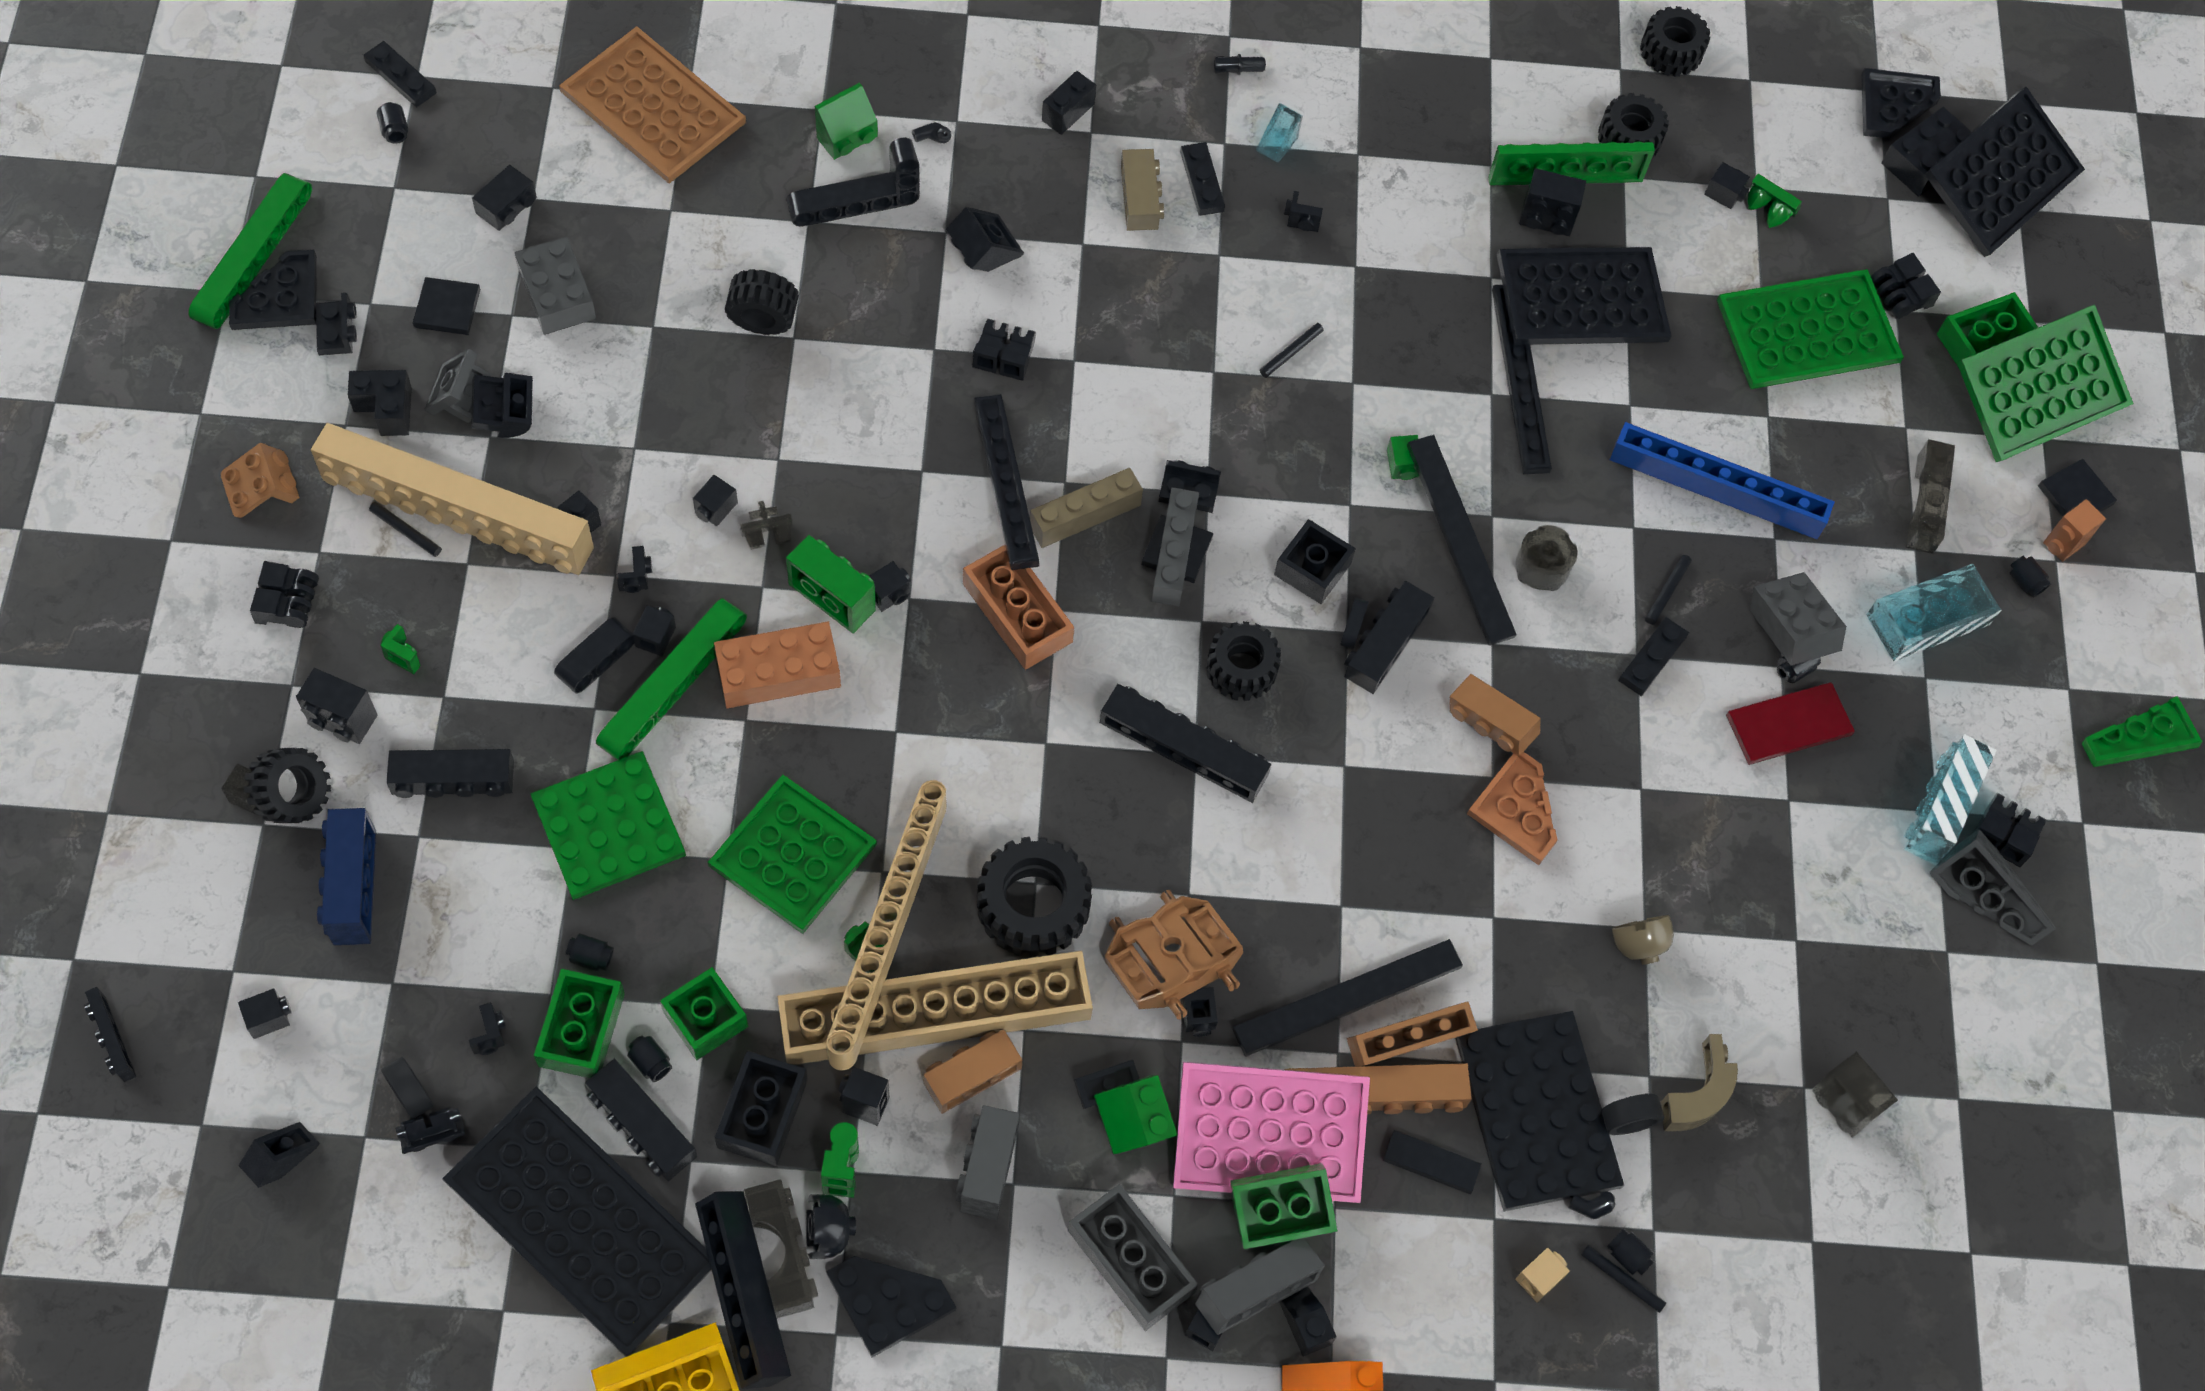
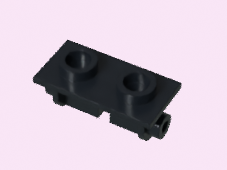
M450 1106L430 1113L431 1124L428 1125L425 1124L423 1116L401 1122V1126H397L395 1129L397 1137L401 1142L402 1154L418 1152L428 1146L440 1142H450L459 1136L465 1135L463 1118L460 1115L459 1109H452Z

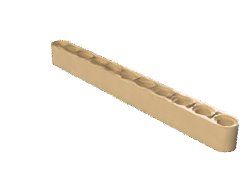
M937 780L926 781L919 789L826 1043L828 1060L830 1065L837 1070H847L857 1060L947 809L946 788ZM868 970H875V972L866 973ZM858 996H866V997L863 998V999H857V998H856V997H858ZM849 1022H856L855 1025H846ZM840 1048H845V1049H847V1050L844 1051V1052H837V1051H836V1050H838V1049H840Z

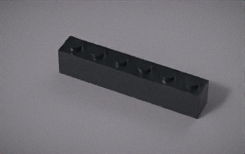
M1117 684L1101 710L1099 723L1251 803L1254 802L1269 776L1272 764L1264 756L1258 753L1252 754L1242 749L1241 745L1237 742L1219 737L1212 729L1206 726L1200 727L1184 714L1173 713L1166 709L1159 701L1149 700L1141 696L1132 687H1124Z
M744 1191L714 1192L695 1203L741 1389L771 1387L790 1377L791 1372Z

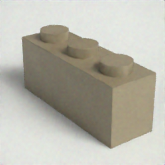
M1154 149L1122 150L1120 166L1127 231L1158 230L1160 219H1164V203H1159V197H1162V182L1157 181L1156 175H1160L1159 159L1154 158Z

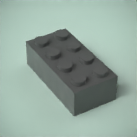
M1120 1184L1069 1221L1068 1232L1145 1332L1195 1294L1199 1284Z

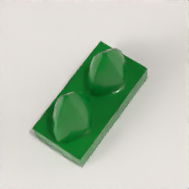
M1759 173L1752 181L1747 199L1750 210L1761 208L1769 202L1772 203L1767 215L1768 228L1781 225L1791 216L1795 217L1802 203L1801 200Z

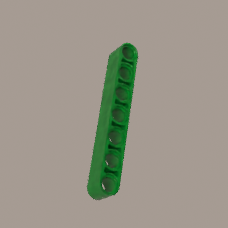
M287 173L280 175L193 299L188 312L190 319L214 329H218L223 325L229 316L230 300L237 294L242 295L248 289L250 283L257 276L308 202L312 193L311 183Z
M724 598L718 600L597 736L596 745L618 761L628 757L716 658L714 642L733 639L746 622L747 614Z

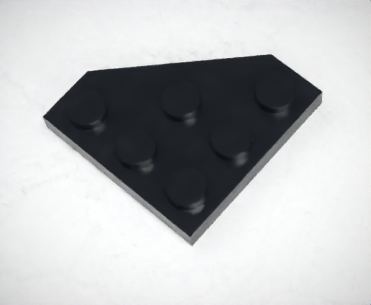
M1864 68L1861 74L1863 136L1889 139L1936 105L1941 97L1940 77Z
M315 250L286 251L278 258L279 262L270 270L265 269L250 283L251 287L242 295L237 294L229 302V325L231 330L316 325L317 256Z
M853 1256L826 1271V1275L871 1358L956 1311V1306L940 1279Z

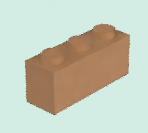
M1470 674L1450 695V713L1460 722L1464 721L1474 727L1481 736L1491 738L1504 751H1511L1519 757L1540 734V717L1473 674Z
M1004 1029L998 1033L991 1031L980 1038V1043L971 1048L964 1046L952 1055L953 1058L944 1063L937 1061L926 1069V1073L923 1074V1084L941 1114L1022 1069L1023 1060Z

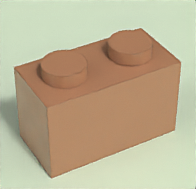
M2086 499L2062 517L2043 543L2053 555H2056L2063 562L2087 544L2106 518Z

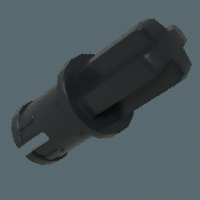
M1241 54L1232 57L1215 56L1214 58L1215 73L1232 72L1241 75V72H1263L1266 68L1264 57H1241Z

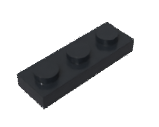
M382 41L363 55L365 62L416 108L437 93L435 86L385 41Z
M1207 143L1181 146L1180 153L1198 215L1224 212L1225 203Z
M1665 617L1622 673L1618 681L1642 697L1690 632Z
M98 987L85 991L88 1003L84 1004L90 1020H96L99 1029L94 1031L101 1048L106 1047L109 1056L105 1058V1062L112 1075L117 1074L124 1082L135 1078L136 1074L106 997Z

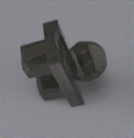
M758 501L759 510L748 512L750 520L761 518V520L740 524L741 536H745L750 550L765 547L762 533L773 530L776 544L791 541V514L768 518V516L778 514L777 507L765 508L764 501Z

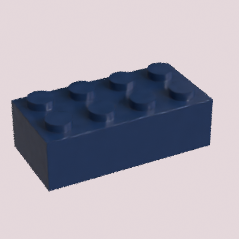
M366 808L328 809L327 820L322 822V835L326 839V848L321 849L320 853L321 866L325 867L324 877L319 878V893L323 896V905L318 906L317 909L318 924L323 926L324 934L329 936L333 945L371 944L376 829Z

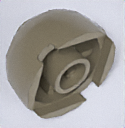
M1669 915L1647 918V920L1634 921L1612 928L1617 949L1623 956L1631 960L1641 959L1642 965L1660 961L1658 955L1669 950L1674 938L1673 925Z

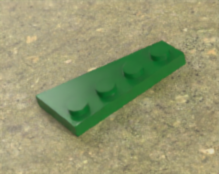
M2175 696L2161 706L2159 704L2153 706L2139 716L2134 715L2127 718L2124 723L2117 726L2114 724L2086 737L2082 742V746L2092 766L2098 767L2199 748L2202 740L2179 697Z

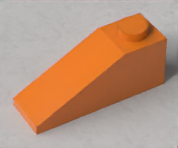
M1340 1361L1282 1365L1281 1367L1282 1391H1383V1362Z

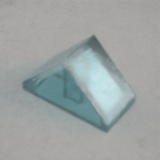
M1279 103L1256 151L1276 162H1280L1299 137L1303 115Z

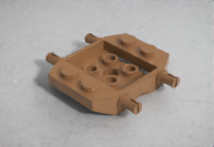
M1166 890V893L1164 891L1160 896L1165 905L1152 917L1135 920L1126 926L1119 917H1115V921L1111 919L1109 926L1113 929L1115 935L1105 954V962L1138 1009L1169 1007L1176 1018L1180 1020L1182 1019L1181 1015L1184 1018L1188 1013L1179 1001L1183 997L1217 979H1222L1229 991H1234V988L1237 989L1240 986V982L1231 970L1242 956L1243 946L1208 901L1180 896L1176 899L1171 890ZM1136 942L1165 982H1159L1132 945ZM1170 944H1177L1181 946L1180 949L1175 952H1170L1165 949Z

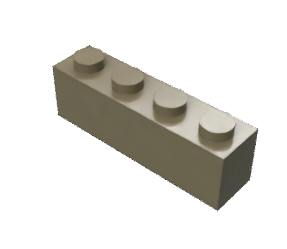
M1127 468L1031 509L1030 522L1033 534L1041 548L1049 546L1141 506L1143 488L1131 468Z

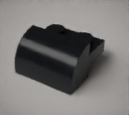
M504 373L503 378L474 374L472 382L471 428L497 431V437L499 438L516 437L526 433L532 425L533 376Z

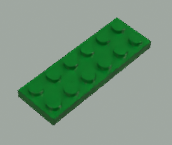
M1638 141L1633 143L1609 142L1591 144L1587 142L1582 144L1558 143L1540 145L1535 143L1530 145H1498L1488 176L1489 185H1529L1535 168L1586 180V183L1643 182L1655 152L1653 142L1643 143Z

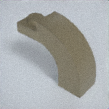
M1709 1034L1702 1043L1706 1073L1703 1088L1691 1093H1668L1661 1101L1665 1117L1663 1120L1664 1131H1686L1697 1128L1711 1120L1730 1099L1736 1086L1738 1066L1737 1063H1725L1728 1060V1048L1726 1044H1723L1722 1034Z

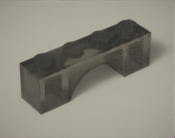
M1928 439L1917 456L1915 478L1919 479V494L1909 523L1906 548L1933 554L1944 539L1955 445Z
M779 1179L744 1189L753 1227L771 1231L780 1238L785 1246L784 1262L779 1271L768 1280L777 1319L814 1308L813 1298L818 1297L814 1278L807 1279L805 1267L810 1266L806 1247L799 1249L797 1237L802 1236L798 1217L791 1219L789 1207L794 1206L790 1187L783 1188L782 1181Z

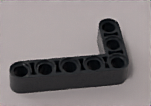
M902 137L892 141L889 146V173L799 190L789 194L786 201L793 224L799 227L908 206L917 202L920 197V170L912 140Z

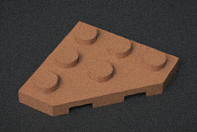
M1525 752L1519 757L1513 753L1471 806L1467 815L1537 865H1540L1558 840L1556 830L1552 824L1549 796L1545 790L1543 780L1544 772L1542 764Z

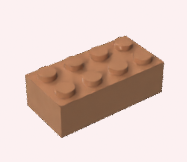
M1005 545L963 568L964 587L1025 670L1073 643L1075 628L1031 568L1010 569Z
M829 621L714 642L726 709L841 687L840 670Z

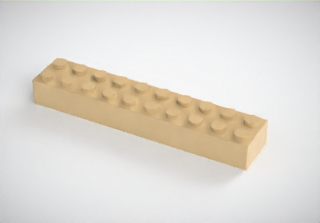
M326 423L311 448L321 478L330 485L336 486L338 484L344 486L356 495H368L380 504L397 506L403 512L410 515L418 514L433 524L439 525L441 523L447 525L459 534L468 533L476 536L483 543L500 545L512 554L521 553L536 563L550 564L562 573L569 574L571 572L580 575L594 549L588 520L333 424Z
M1075 951L887 979L884 982L858 1055L981 1037L991 1031L998 1033L1003 1029L1007 1033L1091 1020L1093 1007L1083 952ZM846 986L777 996L786 1063L796 1065L828 1060L827 1038ZM858 996V997H856V998H857V999H863V998H865L866 996ZM849 1022L846 1025H855L856 1022ZM840 1048V1049H838V1050H836V1051H837V1052H844V1051H846L847 1049H845V1048Z

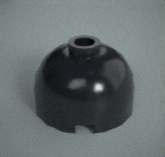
M810 1194L808 1202L814 1203L813 1210H806L807 1247L813 1246L814 1252L808 1253L809 1259L832 1258L846 1248L849 1236H855V1216H849L848 1208L844 1202L832 1195Z

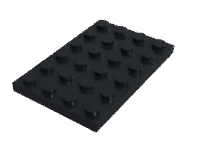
M2024 87L1924 174L1981 254L1986 257L1999 248L2082 173L2085 168L2029 89Z
M1652 247L1499 249L1497 253L1514 345L1669 342L1672 337Z
M1573 1011L1479 1028L1478 1031L1456 1037L1462 1063H1468L1471 1096L1503 1212L1571 1199L1574 1195L1581 1197L1621 1189L1624 1186L1612 1141L1604 1123L1601 1104Z

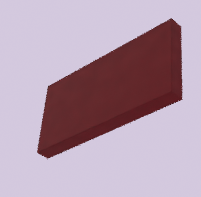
M1832 682L1730 710L1726 714L1748 765L1849 737L1855 732Z

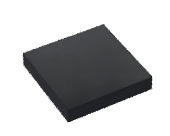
M425 277L413 319L414 328L469 335L481 290L480 285Z
M2084 459L2042 480L2038 485L2062 516L2086 499L2099 512L2114 505L2117 501Z
M1162 514L1141 565L1157 570L1166 521V516ZM1193 526L1185 581L1195 583L1214 533Z

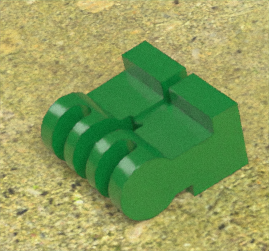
M842 1122L836 1124L830 1132L831 1151L825 1150L821 1172L822 1192L826 1195L854 1198L856 1188L855 1168H852L851 1165L857 1161L859 1156L858 1132L852 1124Z

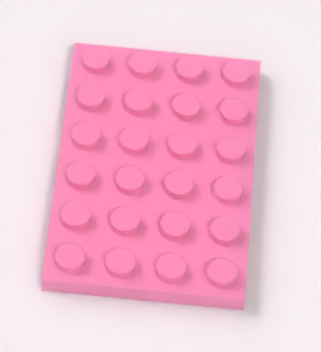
M1183 1062L1173 1188L1232 1193L1230 1180L1322 1163L1327 1171L1332 1201L1361 1203L1370 1077Z

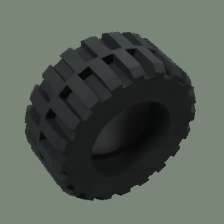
M1030 836L1022 837L1019 844H1015L1013 840L1006 843L1003 852L997 849L991 854V862H985L982 867L981 876L978 879L977 908L980 923L985 925V932L990 938H997L998 946L1003 949L1010 946L1012 947V953L1021 956L1022 951L1030 952V957H1039V952L1043 951L1046 952L1047 956L1056 954L1058 946L1065 949L1071 945L1072 938L1077 939L1083 931V925L1087 924L1089 918L1092 882L1091 877L1087 876L1088 869L1084 862H1077L1078 855L1072 849L1066 852L1063 843L1055 841L1054 845L1047 843L1048 838L1039 837L1038 841H1031ZM1041 877L1057 886L1063 900L1061 906L1047 916L1028 917L1016 912L1008 904L1006 891L1019 879Z

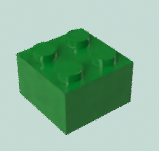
M713 967L660 1000L664 1015L696 1061L749 1027L747 1015Z

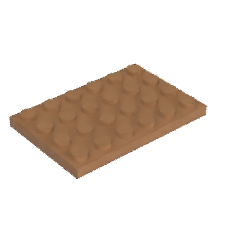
M637 26L559 85L562 94L669 184L746 123V116Z

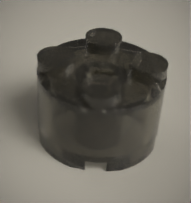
M1552 525L1539 526L1538 529L1528 532L1522 541L1515 560L1518 580L1538 590H1558L1567 581L1578 555L1577 546L1569 538L1570 535L1565 530Z

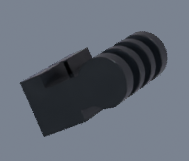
M1914 252L1896 260L1890 266L1880 268L1871 276L1874 286H1880L1877 290L1879 296H1887L1884 300L1886 306H1895L1891 311L1895 319L1903 318L1921 308L1928 309L1933 307L1941 293L1930 275H1924L1926 270Z
M988 318L980 340L976 343L973 350L972 367L996 374L1000 363V375L1023 381L1033 351L1036 331L1028 330L1026 336L1021 337L1022 328L1015 326L1013 333L1010 335V344H1004L1005 340L1008 339L1009 324L1002 323L1000 329L995 330L996 321Z
M264 561L257 583L259 588L256 587L250 608L254 623L266 625L267 622L285 624L294 628L305 627L308 621V616L305 613L311 610L312 604L309 600L314 599L315 590L313 588L318 585L319 576L307 569L289 568V565Z
M1996 793L1973 833L1980 829L1995 848L2002 844L1999 852L2003 858L2021 868L2032 856L2046 819L2038 815L2033 823L2030 822L2029 816L2031 811L2025 808L2014 820V826H2011L2013 822L2011 820L2016 814L2015 810L2018 804L2011 801L2007 808H2004L2002 803L2005 796Z

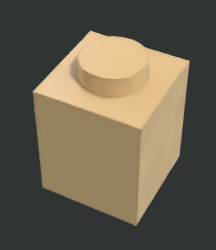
M1546 1248L1515 1280L1538 1303L1570 1270L1566 1267L1567 1263L1559 1253L1552 1252L1549 1248Z

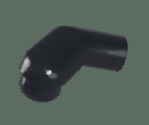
M936 122L912 130L915 142L929 138L939 143H947L951 139L950 129Z
M1604 1191L1600 1193V1196L1588 1201L1574 1195L1568 1208L1588 1218L1598 1219L1613 1211L1616 1205L1615 1196L1611 1192Z

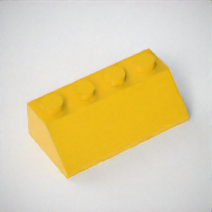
M716 1322L591 1370L596 1391H739Z

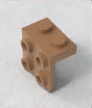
M259 443L222 470L221 479L235 517H244L270 497L291 504L300 498L296 488V481L288 464V457L284 451Z

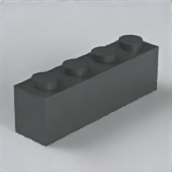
M1171 488L1151 602L1180 606L1199 492Z
M1304 1238L1281 1242L1275 1248V1251L1269 1254L1265 1252L1258 1254L1245 1267L1242 1268L1241 1265L1232 1268L1224 1278L1218 1281L1215 1278L1209 1280L1201 1287V1294L1195 1305L1215 1333L1219 1335L1316 1282L1325 1265Z

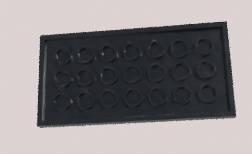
M537 1086L442 1178L466 1204L625 1357L631 1355L712 1270L706 1248Z

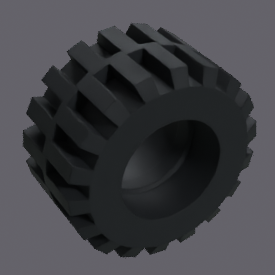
M1670 6L1665 7V10H1658L1655 15L1651 16L1640 45L1641 55L1643 59H1647L1646 64L1649 67H1655L1654 70L1656 72L1662 71L1667 76L1673 74L1674 77H1677L1681 73L1687 75L1690 74L1691 70L1695 71L1698 65L1701 64L1710 42V29L1706 27L1707 22L1701 20V16L1698 13L1694 14L1688 8L1684 10L1682 7L1676 6L1675 9H1672Z
M1628 93V96L1622 94L1617 99H1613L1607 106L1599 126L1598 141L1602 143L1653 142L1655 149L1653 156H1656L1668 130V115L1666 111H1662L1663 106L1660 103H1654L1655 99L1651 97L1648 99L1643 94H1639V96H1635L1634 93ZM1626 126L1634 127L1639 131H1633Z
M743 270L739 274H735L731 280L725 313L728 319L733 321L732 323L744 330L763 335L785 333L792 327L799 297L798 290L792 282L787 281L785 277L779 276L776 273L766 270Z
M1243 621V625L1240 626L1237 622L1231 623L1230 629L1227 626L1221 628L1220 634L1216 633L1213 637L1206 663L1208 678L1213 680L1212 686L1215 689L1221 688V694L1225 697L1227 694H1231L1233 700L1243 697L1244 701H1249L1252 695L1257 699L1262 696L1263 691L1267 693L1271 689V685L1275 683L1281 662V648L1277 647L1278 641L1276 637L1270 638L1271 632L1268 629L1262 631L1261 625L1255 623V626H1249L1247 621ZM1237 653L1248 654L1259 665L1252 669H1241L1233 665L1228 657Z
M279 748L267 750V753H261L257 756L259 762H252L249 766L252 772L245 775L244 780L249 781L248 786H244V793H249L250 795L246 799L248 805H255L252 811L256 815H263V820L274 821V823H302V821L313 819V814H319L323 810L320 805L327 804L329 798L325 796L326 792H331V785H327V779H331L330 774L323 771L326 767L323 761H316L318 756L315 753H307L308 750L303 748ZM286 769L293 773L297 783L296 793L289 802L282 798L278 788L280 776Z

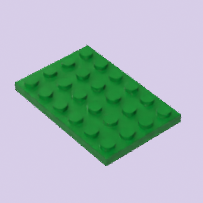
M1868 269L1719 294L1717 298L1718 306L1750 389L1898 364L1904 358Z
M2095 304L1957 361L1958 368L1995 462L2003 461L2134 404Z

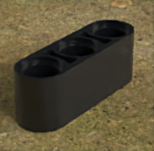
M616 618L608 619L558 663L554 670L555 676L575 694L582 692L633 646V633Z

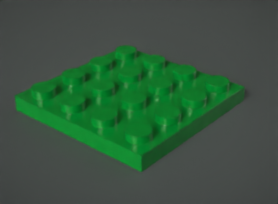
M643 751L530 794L572 900L686 856L685 849Z
M782 774L708 861V867L804 934L875 848L877 840Z

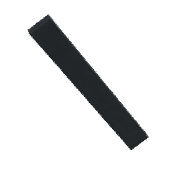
M1493 285L1492 294L1523 475L1547 474L1551 472L1552 466L1531 346L1514 345L1503 285Z
M1002 394L975 397V409L1010 569L1019 570L1039 567L1038 552Z
M1435 435L1408 442L1407 448L1488 645L1491 646L1515 638L1517 635Z
M1448 939L1234 1026L1233 1032L1245 1057L1459 970L1463 964L1451 940Z

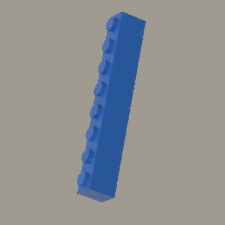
M1627 422L1623 425L1609 459L1814 539H1818L1826 527L1835 502Z

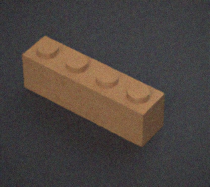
M1469 1001L1346 1039L1354 1065L1359 1067L1478 1031Z

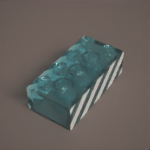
M1970 564L1879 598L1866 615L1893 661H1897L1989 626L2000 613L2001 608L1974 564Z
M1965 734L1958 743L1953 741L1950 744L1946 754L1943 753L1935 768L1938 769L1936 776H1932L1926 786L1925 791L1928 794L1925 800L1922 799L1915 811V815L1918 816L1915 823L1912 822L1905 833L1904 838L1908 839L1904 850L1934 865H1937L1959 838L1995 756L1996 749Z

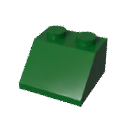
M860 82L815 105L817 139L834 160L840 156L848 155L855 148L868 144L878 137V120Z
M1151 1075L1094 1095L1113 1155L1151 1145L1178 1135L1158 1075Z

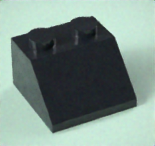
M965 207L946 228L951 236L952 244L961 251L965 257L964 262L973 270L989 272L1020 258L1024 254L999 214Z

